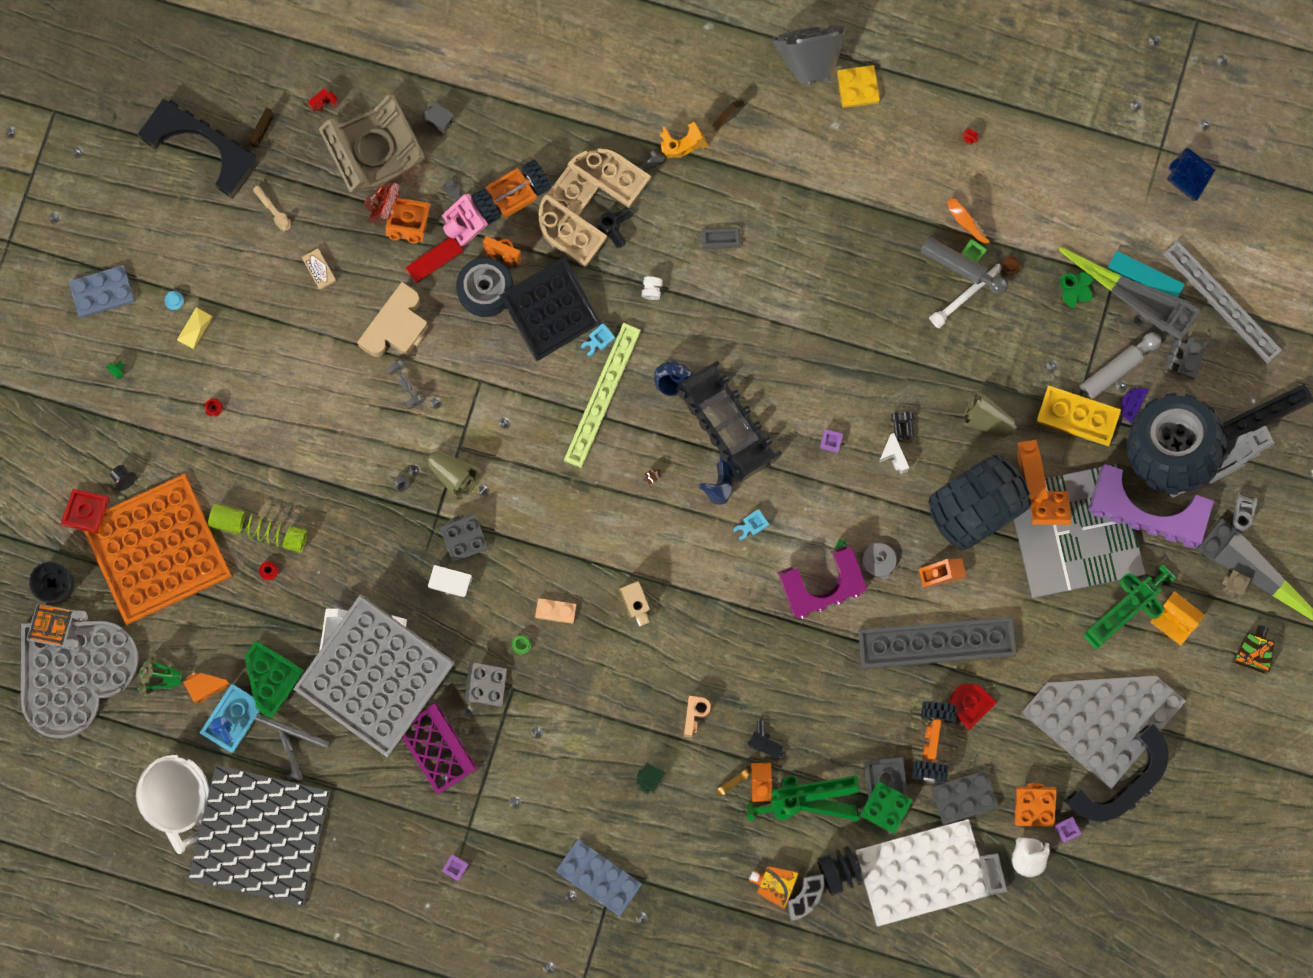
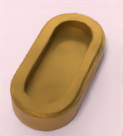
M747 768L715 790L716 794L722 796L748 778L750 773Z

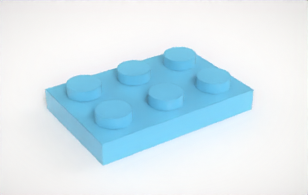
M231 684L200 731V734L234 754L254 723L257 713L260 714V711L256 710L254 698ZM218 717H224L229 721L230 728H228V732L233 740L227 744L222 735H215L211 731V723Z

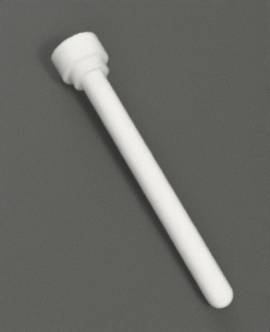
M1000 264L995 265L987 274L994 277L1002 270V266ZM974 283L942 312L933 313L929 317L930 321L937 328L942 327L947 320L946 317L986 283Z

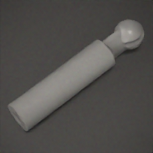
M1155 332L1147 333L1141 343L1137 346L1131 345L1083 382L1080 388L1088 399H1094L1144 360L1143 356L1150 350L1158 349L1161 346L1160 335Z

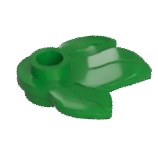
M1072 273L1064 274L1060 279L1064 302L1069 307L1074 308L1077 300L1080 302L1092 301V292L1088 286L1094 279L1087 273H1079L1077 275ZM1067 280L1072 281L1071 286H1068L1066 284Z

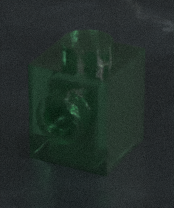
M647 763L644 770L640 768L635 777L638 780L636 783L639 786L638 790L647 795L649 793L654 794L665 772Z

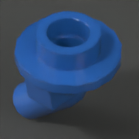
M224 717L214 719L210 726L211 731L215 735H222L226 744L231 742L233 739L228 732V728H230L229 721Z

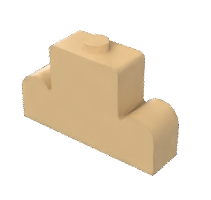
M401 282L358 340V346L371 356L381 357L387 350L386 344H389L404 356H408L415 345H420L424 338L423 334L428 329L427 322L413 313L420 306L418 293Z

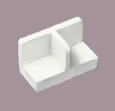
M434 565L428 587L445 592L447 595L450 593L465 597L468 586L471 585L472 576Z

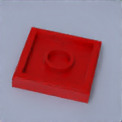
M72 489L61 525L98 534L110 498L105 495Z

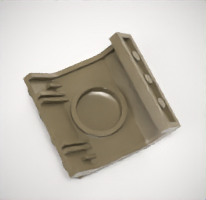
M393 94L387 95L377 107L341 124H337L334 118L328 119L319 128L350 193L376 189L420 168L419 163L425 158Z

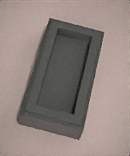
M739 228L701 229L702 249L740 248Z

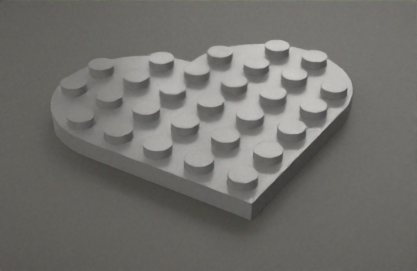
M105 621L72 622L67 639L78 641L80 644L78 651L28 641L27 636L31 623L21 624L22 711L27 722L44 736L65 739L80 734L94 721L99 710L100 699L119 694L129 686L136 675L139 664L136 644L124 629L114 623Z

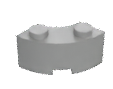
M823 875L804 878L801 893L795 899L787 902L791 922L802 919L818 904L824 887Z

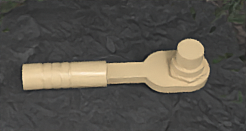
M256 186L253 191L273 213L275 224L282 231L289 230L291 227L289 218L284 213H279L260 186Z

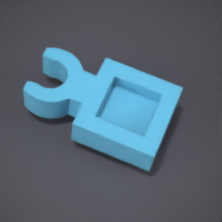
M602 323L589 335L592 340L584 342L581 348L585 349L587 346H590L591 351L587 355L591 357L596 353V348L599 347L600 350L605 349L616 337Z
M758 509L743 519L744 526L738 525L733 531L735 533L738 530H742L744 534L739 537V540L743 541L749 532L755 536L769 527V523Z

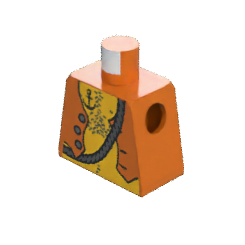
M767 866L764 874L753 870L749 881L760 885L757 894L785 909L798 873Z

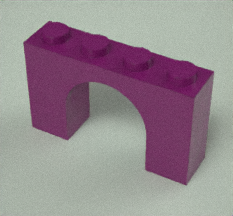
M849 544L831 551L838 571V580L834 588L828 593L822 595L809 593L795 565L777 572L790 610L795 618H805L810 615V612L815 610L817 612L823 611L828 608V605L833 603L835 605L845 602L846 598L851 596L856 598L863 595L864 591H867L854 551Z

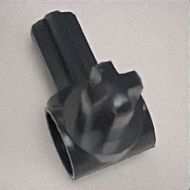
M626 207L615 214L612 212L603 213L600 217L598 230L607 235V237L609 236L616 248H622L626 244L618 229L620 223L633 216L631 209ZM609 222L611 226H605L603 223Z

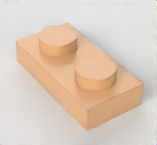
M538 598L535 618L574 624L576 604Z

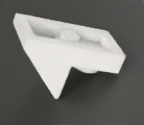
M893 433L888 439L879 463L894 458L892 463L895 470H899L900 474L908 472L909 466Z

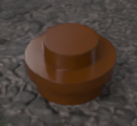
M1008 256L1003 260L1001 266L1003 272L1007 275H1015L1019 272L1021 264L1016 257Z
M650 469L644 474L646 477L643 480L647 481L649 485L661 477L660 469Z

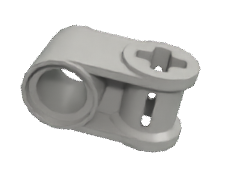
M1239 493L1236 497L1232 527L1240 533L1245 532L1252 524L1257 506L1256 497L1253 499L1243 497ZM1238 519H1244L1246 526L1240 525Z

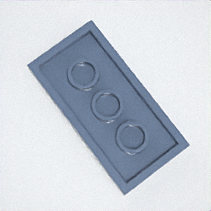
M579 839L556 870L559 875L619 917L642 886L636 879Z

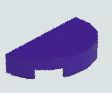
M1133 389L1128 391L1123 397L1121 413L1129 423L1136 416L1148 389Z

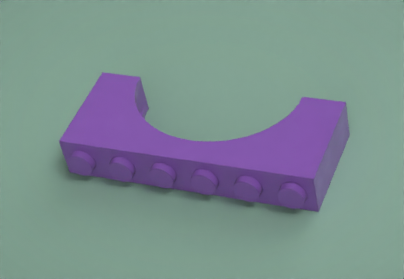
M1107 464L1100 468L1088 511L1093 512L1094 516H1105L1111 518L1112 522L1129 524V527L1132 529L1140 530L1141 528L1147 530V533L1150 535H1161L1168 541L1182 542L1188 548H1195L1202 544L1213 500L1195 495L1191 498L1186 509L1179 514L1167 517L1150 515L1138 509L1128 499L1122 485L1123 470Z

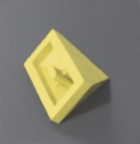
M195 308L177 341L194 349L213 316Z

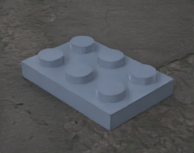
M124 265L69 281L79 318L135 302Z

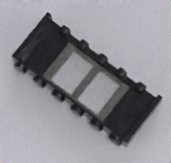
M717 360L683 380L676 390L680 398L687 404L691 414L695 415L699 420L700 427L710 436L711 443L715 447L717 446L721 452L722 459L730 466L733 475L742 482L777 461L782 453L781 451L773 452L770 447L772 444L771 438L767 437L764 439L759 431L762 427L760 422L753 423L748 416L751 412L749 406L742 407L738 401L740 397L737 390L732 392L727 385L729 382L728 376L723 375L721 377L717 371V367L720 364Z

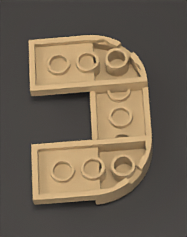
M607 149L584 151L578 154L568 163V167L541 201L539 224L544 238L553 248L559 249L586 268L606 241L607 235L580 218L579 215L599 188L630 208L650 181L651 176L621 155Z

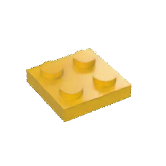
M874 65L837 70L842 108L880 103Z

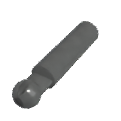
M930 236L924 242L920 251L923 255L976 284L981 282L988 284L994 294L999 295L1006 292L1008 283L1004 277L997 276L993 278L987 274L986 267Z

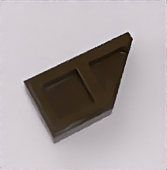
M739 100L731 103L712 126L718 130L733 119L745 107L744 101Z

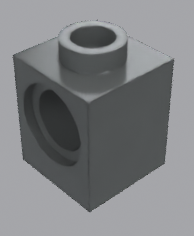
M436 102L433 106H429L424 114L426 123L442 134H445L455 121L454 114Z

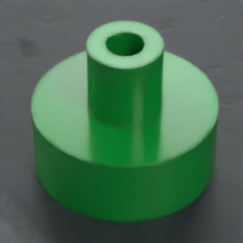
M121 361L116 365L110 362L105 367L117 380L124 376L121 370L125 365Z

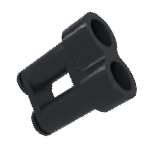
M914 412L892 413L891 420L894 422L896 439H914ZM901 424H905L906 435H902Z

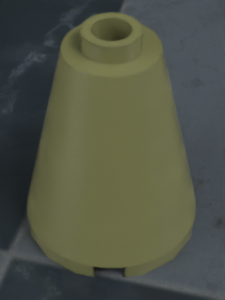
M977 391L978 396L976 398L972 397L964 410L963 416L966 418L965 421L961 420V425L1004 437L1012 435L1016 428L1015 420L983 392Z
M441 451L433 452L428 457L429 468L457 500L464 499L461 497L464 494L469 495L479 482L480 477L477 475L478 472L481 473V469L473 464Z

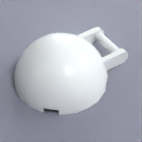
M178 755L164 756L155 760L146 767L140 776L136 789L139 811L149 824L166 832L178 854L183 853L185 848L195 843L198 839L210 790L209 783L200 767L190 759L184 760L179 758ZM194 825H197L198 832L183 841L180 839L178 833L187 831Z

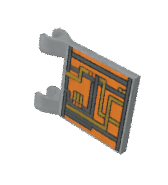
M37 603L27 640L78 651L80 644L77 640L67 639L73 619L79 622H86L88 615L85 611H73Z

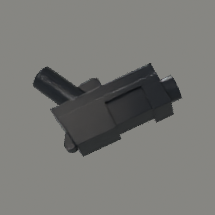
M757 721V733H753L752 740L748 741V745L760 753L763 752L771 756L776 761L777 759L781 760L784 755L781 752L783 746L769 740L770 734L765 733V721Z

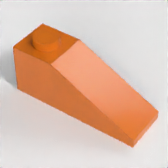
M1037 440L1017 443V459L1022 477L1026 481L1030 492V500L1048 499Z

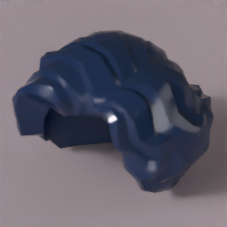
M667 361L656 368L653 380L656 389L666 396H677V387L683 380L692 376L693 372L684 364L677 363L676 361Z

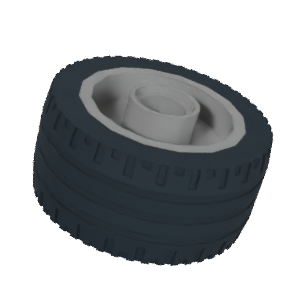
M487 257L475 259L467 263L461 269L456 282L460 303L468 312L479 317H491L503 312L506 308L498 295L514 286L509 270L501 262Z

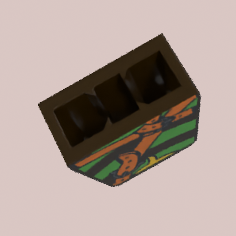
M1258 625L1255 634L1247 633L1231 662L1263 674H1268L1271 670L1274 641L1266 639L1269 628Z

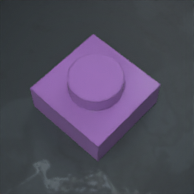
M825 429L820 449L838 453L843 434Z
M1073 817L1055 825L1063 844L1081 835Z
M451 855L442 872L459 882L469 864Z

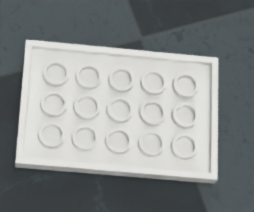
M969 819L855 851L877 927L987 896L979 854Z

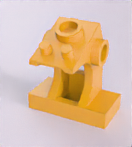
M695 122L688 125L689 131L687 136L680 140L671 138L668 130L663 127V132H660V137L664 139L661 142L662 153H665L668 158H681L700 147L704 149L709 146L701 129Z

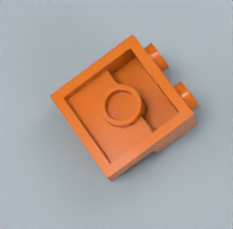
M393 197L386 223V236H389L392 240L407 239L410 243L414 244L418 243V241L423 242L430 203Z

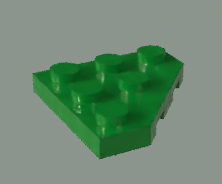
M255 640L245 655L256 710L273 719L304 674V670Z

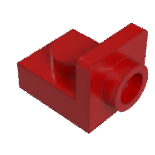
M323 88L307 103L309 108L315 112L316 110H322L326 106L327 101L334 108L338 107L336 101L338 98L331 90L328 92Z

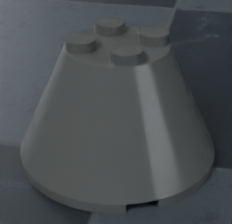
M830 25L829 28L820 29V26L778 35L779 39L775 40V37H773L771 42L799 83L811 85L816 83L815 80H833L846 27L843 25Z

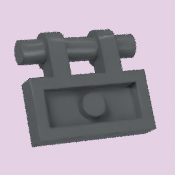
M1175 337L1170 344L1172 346L1170 353L1165 359V369L1172 371L1174 365L1178 366L1176 374L1195 380L1207 343L1191 337L1188 338L1187 343H1183L1182 339L1180 341ZM1179 349L1184 351L1181 359L1177 358Z

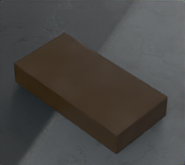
M267 107L249 139L251 146L256 148L259 147L274 119L273 111Z

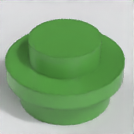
M516 636L512 641V648L517 654H526L531 649V641L527 636Z

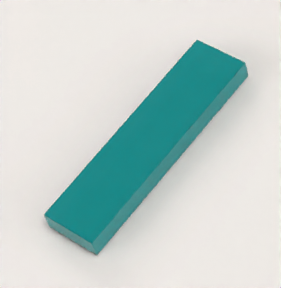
M1118 251L1115 252L1107 268L1128 279L1175 297L1179 296L1184 286L1183 283Z

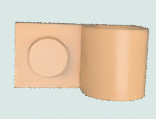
M689 696L684 737H692V732L696 733L698 721H694V718H705L709 715L711 707L707 699ZM698 704L706 705L707 710L704 713H699L696 710Z

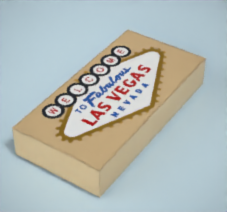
M319 249L301 257L320 291L337 282Z

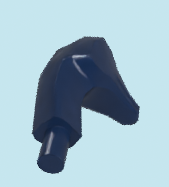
M720 452V462L717 463V483H700L699 489L705 492L712 503L723 505L727 503L731 496L733 480L732 470L727 462L722 459Z

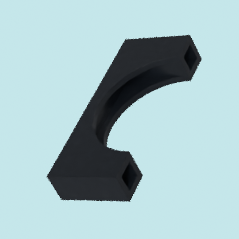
M163 98L137 134L140 140L156 150L165 140L179 134H196L208 139L218 148L222 160L220 176L215 185L219 191L234 199L258 164L256 154L249 149L246 151L242 149L237 141L233 139L231 141L228 140L220 130H212L209 128L210 125L204 120L198 121L190 111L179 109V105L172 100L167 101Z

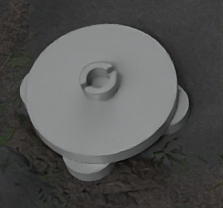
M873 542L864 552L861 569L873 576L887 579L896 566L898 554L886 544Z

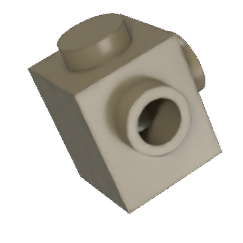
M1235 570L1230 574L1226 573L1222 581L1224 586L1221 591L1225 592L1230 598L1240 599L1251 578Z

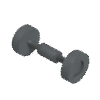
M400 360L390 365L387 371L390 375L398 373L403 388L411 396L406 405L409 409H412L422 404L425 398L423 394L414 396L411 384L401 372L406 367L404 360Z

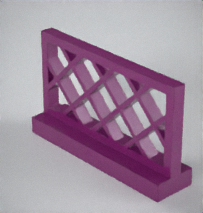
M438 704L429 706L427 710L420 713L413 721L411 726L417 727L414 739L407 737L406 734L402 737L437 795L479 770ZM428 714L432 719L431 728L421 726L422 718ZM420 728L430 730L428 741L418 740ZM433 731L440 732L442 735L441 745L431 743ZM417 742L427 744L425 755L416 752ZM430 745L440 747L438 758L428 756ZM443 748L451 750V761L441 759ZM427 758L437 760L435 772L427 770L425 766ZM440 761L450 763L448 774L438 772ZM453 764L460 765L464 773L458 777L452 776ZM437 775L447 777L446 784L440 789L436 784Z

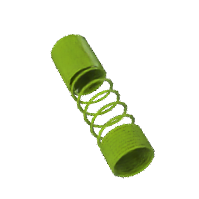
M217 503L212 507L208 521L209 527L211 526L236 535L239 534L240 536L244 535L248 529L249 539L253 538L257 532V539L260 542L267 534L268 544H271L276 538L278 547L283 545L284 549L301 553L307 538V530L289 525L284 540L278 545L280 522L274 538L269 543V530L272 520L269 521L268 528L260 540L259 529L262 516L254 534L250 537V523L253 514L250 515L246 529L240 534L245 519L244 511Z

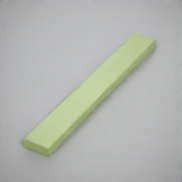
M625 323L622 324L564 458L565 462L582 468L639 337L640 329Z

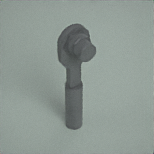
M653 150L651 152L652 158L638 168L641 170L653 168L661 164L665 157L657 150Z
M447 180L444 184L445 191L451 198H455L458 201L461 198L459 186L454 180Z
M278 730L285 752L288 753L291 761L292 772L287 775V778L290 782L293 780L300 781L303 779L302 773L292 753L293 748L288 734Z

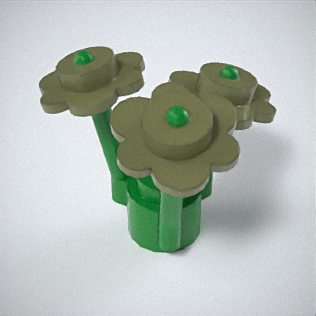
M156 653L154 657L150 656L139 672L141 683H139L137 689L139 694H143L144 699H146V690L173 689V686L179 687L181 682V671H175V668L155 662ZM155 666L166 671L164 674L153 672L152 667ZM154 676L163 678V683L166 684L146 686L145 683H149L150 677Z

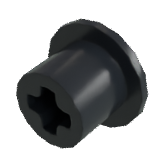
M124 465L116 466L110 473L111 478L115 481V489L117 491L128 489L137 478V475L134 472H128Z

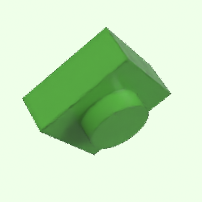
M971 239L960 254L978 263L987 250Z

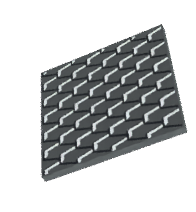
M215 765L188 881L303 906L330 791Z

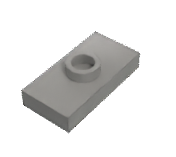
M999 854L980 856L979 860L986 895L1006 893L1007 888Z

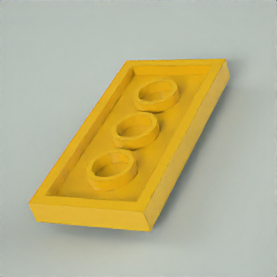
M1048 385L1036 423L1109 447L1121 409Z

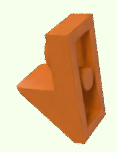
M751 763L752 802H771V763Z

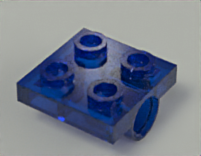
M1185 148L1181 156L1174 159L1170 164L1169 171L1171 173L1167 180L1191 200L1198 201L1215 169L1190 148Z

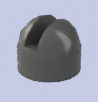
M398 475L393 480V485L398 492H403L408 489L410 482L405 476Z

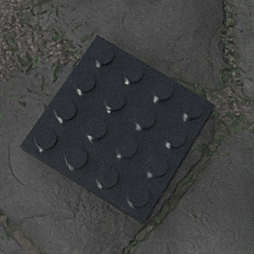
M565 257L498 295L535 361L541 360L601 324Z

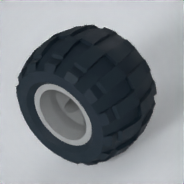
M1176 393L1166 394L1164 398L1158 399L1156 397L1146 403L1145 409L1139 410L1131 422V428L1127 435L1128 458L1136 474L1143 481L1146 480L1149 487L1157 491L1160 489L1167 491V494L1178 495V492L1184 491L1188 494L1198 490L1202 484L1205 486L1216 476L1217 470L1222 467L1226 456L1227 439L1219 416L1217 417L1213 408L1206 402H1200L1195 396L1186 393L1185 396H1176ZM1177 434H1184V436L1179 437ZM1168 436L1170 437V439L1165 440L1164 437ZM1188 442L1193 443L1191 446L1187 445Z
M994 454L934 492L929 497L928 504L931 507L932 519L942 536L952 545L955 544L958 550H967L1030 509L1032 501L1029 498L1030 492L1026 481L1018 469L1009 460H1004L1002 455Z

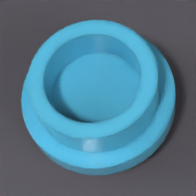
M172 291L166 295L165 305L169 309L178 310L183 306L184 298L181 293Z

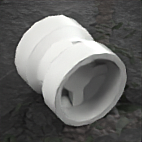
M644 277L643 284L645 288L642 290L641 297L649 300H659L661 295L659 289L662 287V279Z

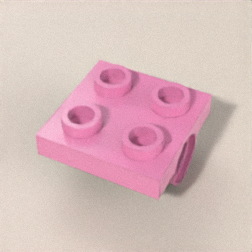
M469 193L464 194L442 215L446 222L443 226L444 232L449 237L456 238L460 246H466L488 225Z

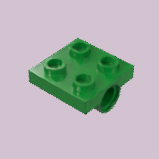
M878 781L860 816L895 834L913 799Z

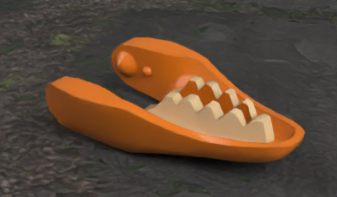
M949 199L947 206L957 223L980 242L990 243L986 238V233H983V228H980L979 224L977 225L978 222L971 217L969 212L956 199Z

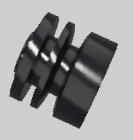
M56 562L41 563L30 574L29 586L31 592L36 598L47 604L56 605L63 603L70 598L74 591L75 582L73 575L67 568ZM51 580L56 581L57 586L55 588L51 587Z
M849 846L843 847L845 857L842 856L838 849L836 850L837 860H833L829 853L817 858L820 872L824 877V882L831 896L844 892L843 882L845 881L850 889L854 888L853 878L858 886L863 884L860 865Z

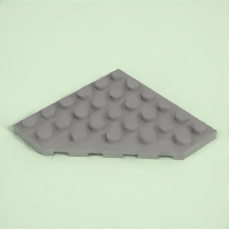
M1157 676L1050 682L1045 684L1021 713L1108 788L1112 789L1146 749L1135 734L1149 722L1153 723L1161 731L1186 701Z

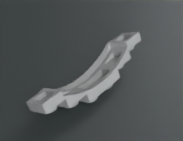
M1263 426L1254 432L1250 431L1228 441L1223 465L1217 470L1216 476L1209 483H1213L1244 467V463L1259 456V452L1274 445L1275 442L1268 428ZM1170 494V496H1171L1172 498L1178 496V495H1172V494Z

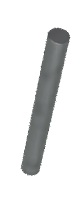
M257 713L255 718L257 722L326 749L330 744V741Z

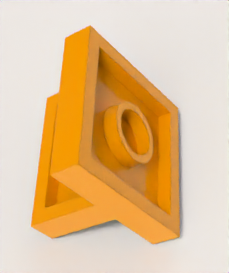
M1174 591L1164 603L1162 615L1157 619H1152L1150 622L1181 646L1205 615Z

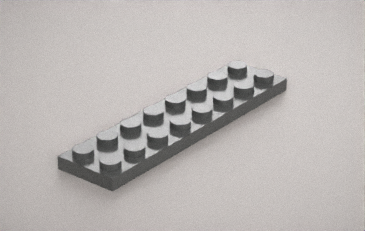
M1012 617L858 630L861 669L1016 656Z

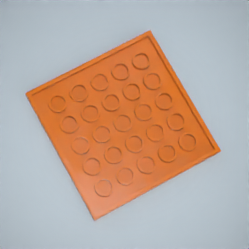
M182 474L106 509L98 534L84 531L126 626L232 577L186 474Z

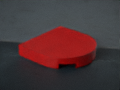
M972 683L958 686L950 698V704L957 706L956 718L968 730L997 703L981 686Z

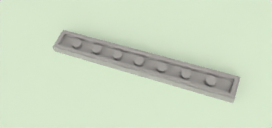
M1176 241L1164 252L1167 259L1267 364L1282 351L1179 241Z

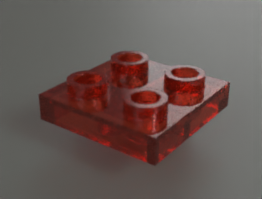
M393 182L381 186L378 193L366 197L364 204L366 209L371 212L368 222L377 224L391 218L393 203L396 202L400 194L398 191L400 185ZM374 198L378 201L377 207L373 204Z

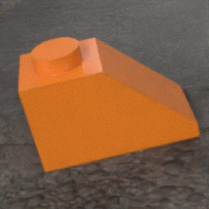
M962 558L946 559L919 569L923 588L950 583L966 577Z
M193 673L186 678L187 681L183 682L196 705L230 687V683L227 680L203 673Z

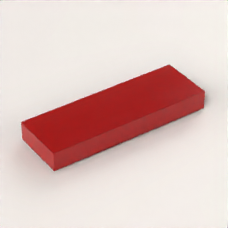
M450 237L405 268L417 284L462 254L463 250L456 240Z

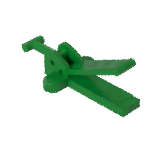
M1165 564L1159 568L1162 574L1153 582L1150 581L1152 578L1149 576L1141 583L1131 573L1125 574L1120 579V585L1128 595L1083 635L1095 650L1102 646L1140 610H1143L1152 619H1157L1162 615L1163 606L1155 598L1163 591L1161 588L1158 589V587L1167 579L1171 583L1177 579Z
M858 776L798 785L796 777H786L782 781V788L771 790V805L754 807L752 803L746 805L747 820H754V815L774 812L778 820L784 821L798 814L800 810L858 821V805L826 800L827 798L860 792Z

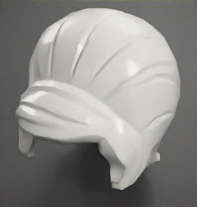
M1022 837L1016 839V846L1012 855V864L1016 872L1026 877H1035L1043 873L1047 865L1049 843L1045 842V847H1043L1042 842L1037 839Z

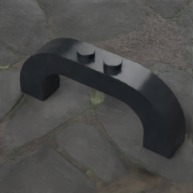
M1149 722L1135 734L1146 748V765L1140 773L1110 800L1101 803L1093 802L1081 789L1076 788L1063 800L1066 805L1078 815L1093 821L1113 820L1128 810H1133L1143 796L1147 797L1152 793V788L1160 781L1166 771L1169 758L1168 746L1160 730L1153 723Z

